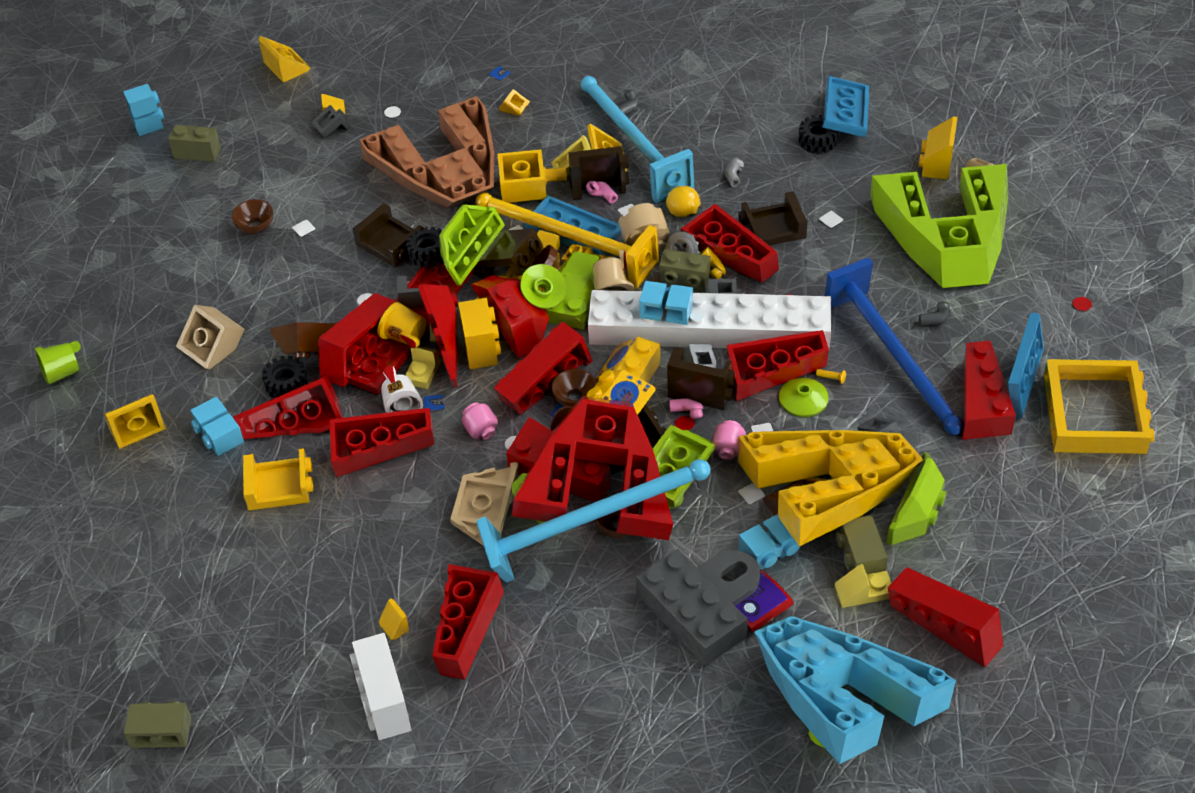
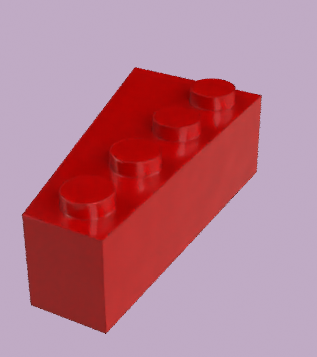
M562 321L550 331L544 340L535 345L532 351L523 360L519 361L512 371L499 380L494 387L499 399L520 416L542 400L544 392L552 390V382L559 373L568 369H577L583 364L586 366L591 364L593 360L583 336Z

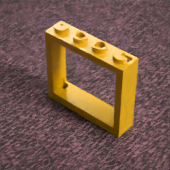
M1046 360L1043 379L1054 452L1147 454L1150 442H1154V429L1149 426L1151 412L1150 409H1146L1147 391L1142 388L1144 375L1143 371H1139L1138 361ZM1060 380L1129 381L1138 432L1067 430Z

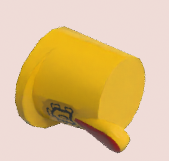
M395 302L381 317L378 325V336L382 339H393L412 348H417L420 345V339L426 328V319L400 302Z

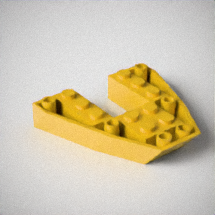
M814 430L762 431L738 436L740 445L738 463L757 489L829 474L833 478L832 480L817 481L813 484L794 486L779 491L778 518L799 547L862 516L899 491L924 460L901 433Z

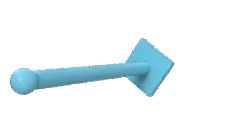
M586 76L581 80V89L597 102L651 162L652 200L655 203L667 199L669 192L677 186H690L694 188L693 153L690 149L664 158L597 85L594 77Z
M694 460L689 467L686 466L503 539L500 532L486 517L480 518L476 523L490 567L494 572L498 573L504 582L507 583L515 580L507 554L690 483L693 479L697 481L705 480L710 474V466L705 460Z

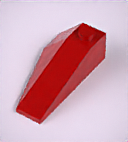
M418 285L422 303L453 388L458 387V315L456 307H459L457 296L455 293H450L448 286Z
M328 375L239 413L233 416V418L240 427L243 439L280 435L322 433L330 429L329 419L343 418L338 397Z

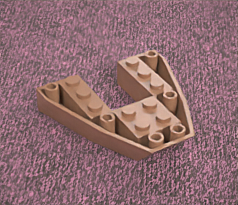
M477 96L438 110L441 131L454 147L455 152L425 163L401 127L396 125L359 139L362 159L406 189L446 209L473 199L480 193H487L494 187L495 153L487 110Z

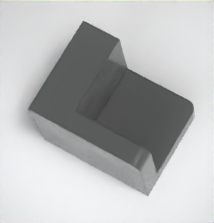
M397 276L399 302L409 309L423 308L419 289H409L407 277Z

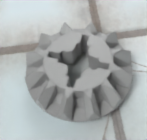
M676 232L666 242L665 249L682 251L679 247L686 245L685 250L687 253L700 254L698 251L699 243L694 239V235L689 233Z

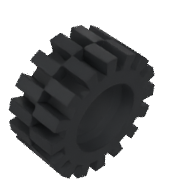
M811 115V119L806 117L805 121H801L798 142L801 148L804 147L805 151L811 149L810 153L818 151V154H822L823 150L827 153L829 149L833 150L834 146L837 145L838 131L823 127V115H819L817 118L815 115Z
M423 227L424 231L418 229L416 230L417 234L411 233V238H407L406 247L413 265L417 264L420 268L424 265L425 268H429V265L436 267L437 262L440 264L444 263L440 254L439 234L442 232L440 228L436 230L435 227H431L428 230L427 227Z
M280 356L281 360L277 361L274 358L272 359L273 364L270 362L266 364L267 368L262 370V379L265 390L270 397L274 396L276 398L309 383L306 368L302 361L300 362L297 358L293 360L292 356H288L287 359L284 356ZM283 376H293L289 380L278 381Z

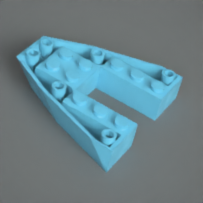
M793 616L755 631L769 674L794 713L838 764L877 746L884 720L883 714L873 709L871 705L853 696L848 690L841 688L842 686L849 684L912 726H916L949 709L956 680L939 668L852 634Z

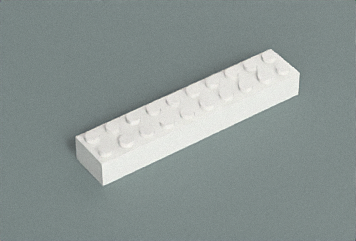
M592 290L588 320L590 345H619L633 338L641 337L659 343L661 347H687L689 344H711L712 348H727V345L823 330L828 348L830 349L831 296L693 293V306L688 324L683 325L666 322L668 309H664L661 321L640 318L639 300L642 291Z

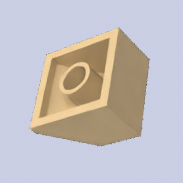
M194 305L176 347L204 368L211 369L236 350L245 329L214 307Z

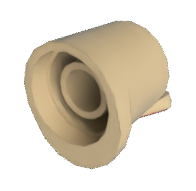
M624 250L619 251L620 259L604 258L594 263V290L635 291L634 285L627 280L625 273L626 252Z

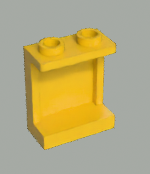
M304 448L299 449V458L256 463L253 454L243 455V487L248 511L310 502L309 492H313L312 477H308V472H312L313 468L311 457H306Z

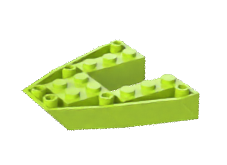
M1007 164L962 168L959 190L967 216L931 219L917 172L873 175L870 190L873 209L910 258L942 288L989 284L1002 249L1008 205Z

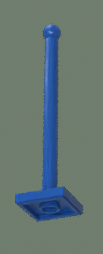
M868 257L829 272L827 274L824 296H831V308L852 300L938 418L944 423V430L950 435L960 434L964 427L963 420L954 414L867 298L866 294H868L873 268L871 259Z

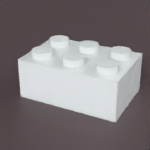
M385 633L353 641L355 653L349 655L370 732L376 730L378 740H383L412 731Z

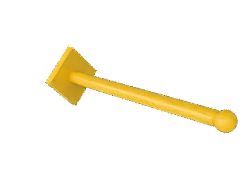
M486 192L480 193L476 197L475 202L477 206L495 207L498 214L619 257V251L624 250L626 252L628 281L634 285L635 290L638 289L659 262L657 229L654 226L649 225L636 242L630 246L511 203L492 198Z

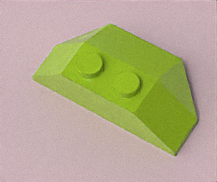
M462 205L439 234L441 257L457 286L463 283L505 226L495 207Z
M922 453L921 457L924 460L915 470L889 526L886 544L894 545L925 535L929 525H935L939 513L936 510L937 506H943L947 492L943 491L945 479L929 453Z

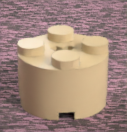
M643 203L629 208L627 215H621L618 225L625 244L632 246L645 229L651 225L657 229L658 252L665 250L670 232L661 208H655L650 203Z

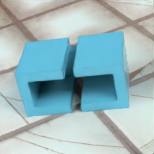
M148 84L123 91L133 125L139 136L163 129L161 120L165 118L161 107H157V103H160L156 91H151Z
M645 281L639 300L640 318L661 321L664 309H668L666 322L687 325L693 306V287L671 284V288H669L665 283Z
M217 396L190 410L193 420L190 421L192 428L196 434L201 433L203 435L202 440L208 450L212 448L217 456L244 443L239 425L230 413L227 412V409Z
M778 514L763 522V526L768 532H765L758 524L739 534V551L751 555L757 561L760 569L769 568L776 563L778 557L781 559L785 556H791L800 549L778 518Z

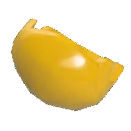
M677 186L669 192L666 206L674 216L686 217L697 213L698 207L701 206L700 197L697 191L690 186Z

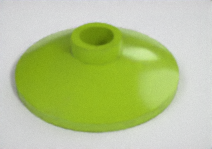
M537 264L529 267L524 272L520 280V289L523 297L531 305L540 309H551L558 306L565 298L567 284L563 275L556 268L546 264ZM538 287L544 288L545 292L539 291Z
M796 378L782 386L779 392V402L786 412L794 416L811 417L821 413L826 408L828 392L816 380Z

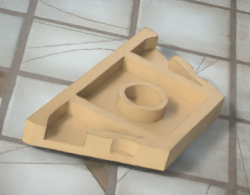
M513 462L510 463L508 468L495 470L494 467L486 469L481 473L474 472L463 475L450 518L451 524L483 545L476 522L478 519L486 517L501 535L512 496L511 484L517 478L519 464Z

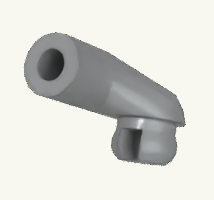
M737 157L730 159L724 170V175L731 187H737L741 183L736 172L742 170L740 167H744V162Z

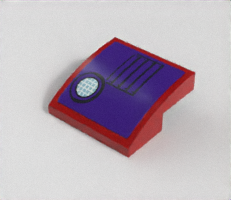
M760 569V583L757 590L737 604L736 607L748 618V630L754 632L794 605V602L774 579Z

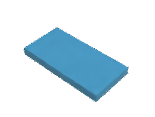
M828 76L825 91L823 127L866 137L868 129L869 85Z
M549 195L533 211L615 241L622 235L617 223ZM523 222L525 229L534 228L536 233H538L539 230L549 232ZM558 235L560 243L568 247L571 244L588 246ZM592 247L594 254L604 255L606 253Z
M1030 313L1008 382L1010 399L1016 414L1015 418L1022 419L1044 350L1039 313Z

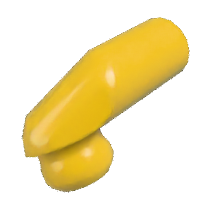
M709 247L705 248L700 255L710 256V266L712 267L710 276L713 279H720L722 276H725L726 268Z

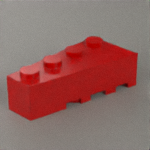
M716 204L681 228V232L694 235V239L699 243L698 251L700 253L709 247L724 266L761 283L779 270L777 251Z
M374 293L326 333L322 334L318 340L320 378L328 375L330 382L345 387L349 382L348 375L351 372L356 373L360 369L361 364L359 362L365 355L370 357L374 352L377 340L381 342L384 340L378 336L379 322L385 311L398 301Z
M813 331L727 345L726 360L732 361V370L735 371L732 387H735L734 395L736 401L826 367L829 348L824 331Z
M991 340L966 343L963 360L962 420L964 427L962 440L1012 435L1016 414Z
M430 408L329 419L331 463L336 478L435 445Z
M529 417L506 452L508 467H510V463L517 462L519 464L517 475L527 474L553 431ZM574 459L569 493L593 502L602 500L611 486L610 466L600 462Z
M449 564L447 570L448 580L445 582L444 603L440 609V625L437 627L432 656L440 675L465 680L504 594L499 575L496 572Z
M908 567L887 587L890 605L895 610L901 612L984 668L1002 649L1003 638L998 608Z

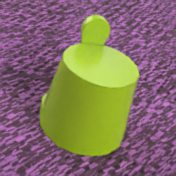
M78 341L46 348L40 346L34 348L38 365L48 385L79 372V366L74 354L81 349Z

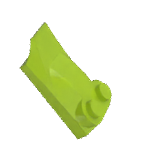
M574 251L561 265L559 272L565 278L567 292L565 298L558 306L545 309L549 315V323L559 325L563 321L572 328L585 329L589 319L591 292L594 290L593 265L599 261L597 255Z
M670 425L653 448L660 476L686 466L689 467L697 459L707 461L714 450V445L712 441L695 433ZM692 482L665 492L669 508L678 507L683 502V494Z

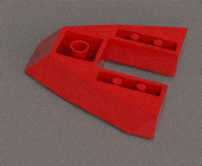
M582 396L550 434L518 488L513 501L512 517L546 522L566 514L574 459L625 466L622 492L661 477L653 448L633 403ZM665 492L619 510L617 533L669 541L673 521Z

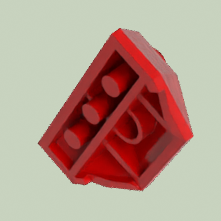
M492 275L472 283V288L479 299L487 298L488 306L494 308L496 320L494 322L517 359L526 357L533 347L543 339L549 320V315L545 309L531 305L523 297L520 289V279Z

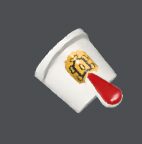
M386 366L383 374L387 379L381 387L385 412L422 409L423 401L410 378L405 375H396L394 367Z

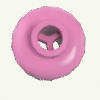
M475 402L464 409L461 423L471 438L487 440L496 433L495 428L498 425V419L487 404Z
M731 420L717 425L712 439L713 451L725 460L738 457L740 449L738 436L746 435V431L738 422Z

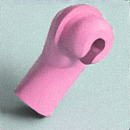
M589 181L586 184V190L590 195L604 197L611 204L617 201L618 195L605 182Z
M691 399L669 400L670 412L690 411L692 419L703 417L702 409L704 408L701 403Z

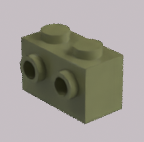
M174 125L168 138L174 159L215 162L221 149L216 128Z
M665 249L659 265L660 283H665L667 286L672 284L693 287L695 291L705 292L708 279L710 278V256Z
M872 515L856 518L840 526V531L836 533V539L839 548L843 547L845 552L844 562L847 569L852 571L858 565L863 564L866 574L886 571L888 557Z
M178 701L129 704L124 735L130 748L187 747L192 717L186 703Z

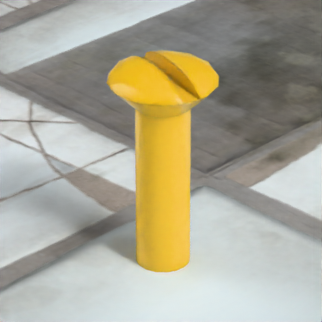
M817 369L816 376L836 379L843 384L846 379V371L843 370L838 373Z

